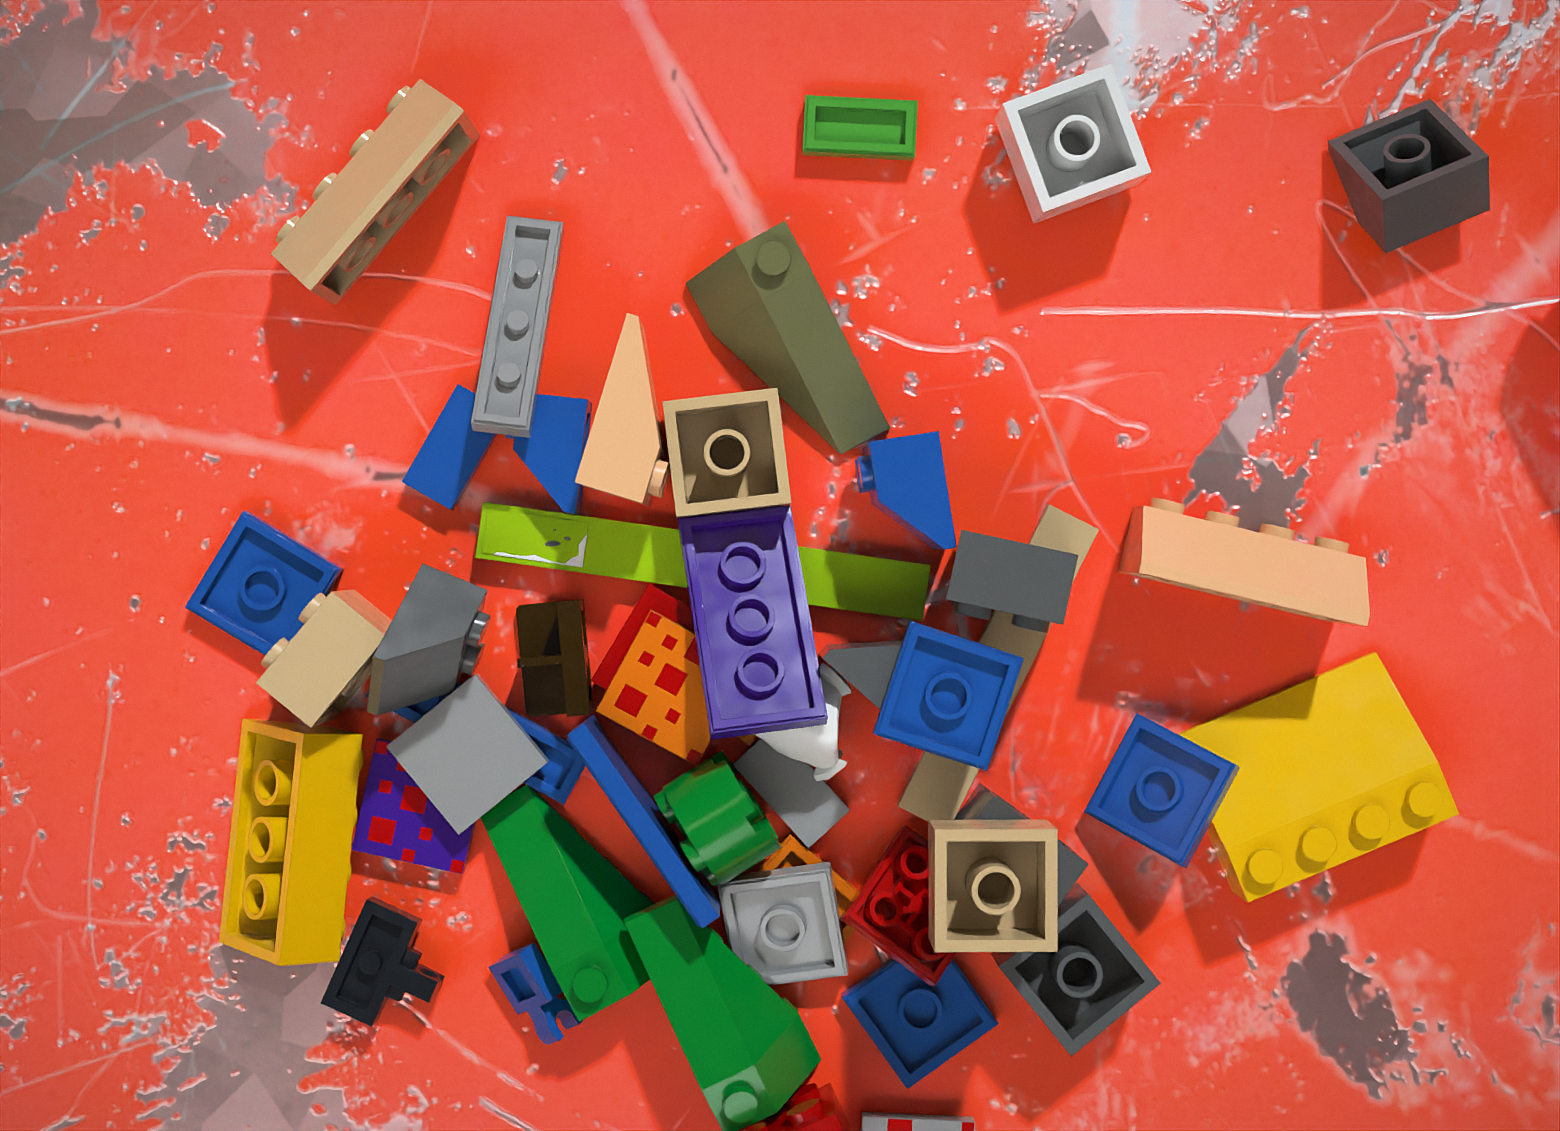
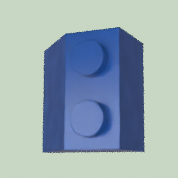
M939 431L868 442L862 448L864 456H859L854 460L859 493L869 492L872 505L934 550L957 548Z

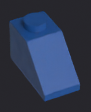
M538 394L531 437L505 436L508 439H514L513 450L565 513L581 515L584 486L575 483V479L589 437L592 403L588 399Z

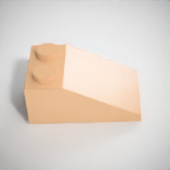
M627 313L575 483L649 506L652 495L662 498L670 474V465L663 461L665 449L645 329L638 316Z

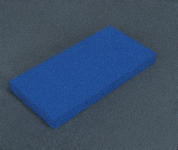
M591 715L567 734V740L698 927L704 928L720 916L721 902L718 891L709 883L702 870L697 872L680 845L681 838L665 818L658 805L595 715Z

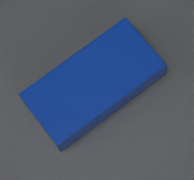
M459 384L454 389L402 480L406 485L450 510H454L497 436L495 433L472 430L471 419L476 394Z

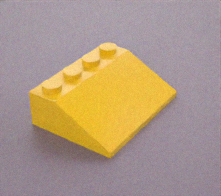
M1376 652L1366 654L1177 733L1240 767L1211 821L1207 833L1231 891L1246 902L1256 900L1459 815L1457 806L1434 753Z

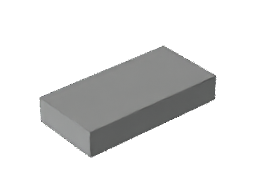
M761 738L733 762L734 767L808 848L850 811V808L825 780H815L813 776L815 769L811 765L775 751Z

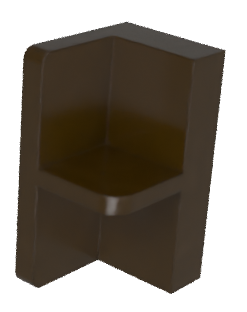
M584 599L519 605L516 608L520 658L517 659V668H522L526 714L529 717L567 714L568 717L591 714L594 711L592 681H590L591 669Z

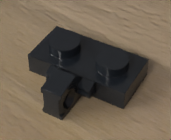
M373 896L366 899L321 1004L372 1027L378 1022L388 998L400 1002L406 992L423 1001L431 1002L436 997L445 976L423 964H419L423 953L410 948L423 919Z

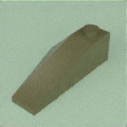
M786 221L733 248L685 283L711 333L743 361L759 379L770 388H778V395L840 455L890 429Z

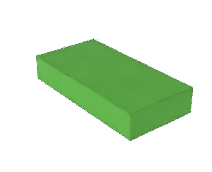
M805 95L802 155L914 161L918 101Z

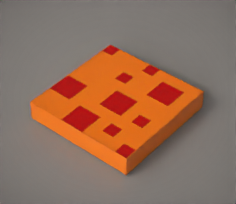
M650 610L596 711L697 766L710 742V734L694 632Z

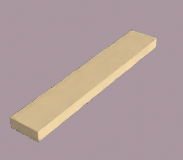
M1048 504L1027 544L1077 554L1078 560L1073 578L1074 581L1099 529ZM993 610L990 620H988L977 643L1024 658L1005 714L1006 717L1047 633L1013 626L1011 624L1013 614ZM923 751L897 802V806L926 821L954 820L979 769Z

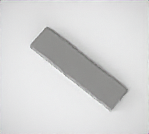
M507 215L471 419L473 431L531 437L564 236L563 222Z

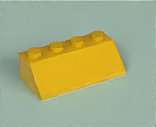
M242 718L219 935L220 943L278 966L339 961L341 941L345 934L344 910L347 884L351 878L350 853L352 834L357 821L356 796L358 777L363 765V734L317 725L310 728L307 724Z

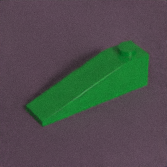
M528 785L508 794L480 817L550 969L579 1022L625 998L650 980L626 928L624 918L656 904L644 892H640L618 871V867L606 856L603 857L577 832V829L534 788Z
M676 894L624 918L626 928L672 1028L722 1131H739L777 1113L821 1061L820 1054L798 1009L785 997L782 999L763 981L762 975L750 964L746 965L723 943L722 937L709 925L704 928L698 927Z

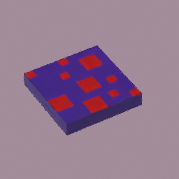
M376 739L351 850L463 874L468 860L476 821L458 835L386 746L393 740Z

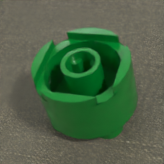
M720 750L663 786L662 791L654 795V799L665 818L671 825L675 823L685 839L680 842V845L688 860L697 872L702 870L713 887L719 883L724 885L782 848V845L777 840L778 836L749 787H746L740 779L737 780L735 774L738 773V770L723 750Z

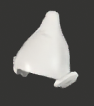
M823 662L819 670L828 715L827 724L753 734L761 738L775 751L816 767L813 775L816 781L830 779L848 763V761L841 759L843 755L842 750H838V722L842 696L852 692L844 677Z

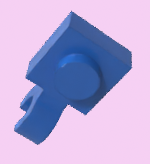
M534 942L503 955L488 967L517 1015L528 1012L535 1025L536 1033L544 1044L555 1043L564 1037L556 1024V1016L561 1020L565 1029L572 1028L583 1022V1020L578 1021L566 999L556 997L562 992V989L553 975L546 958L540 953Z

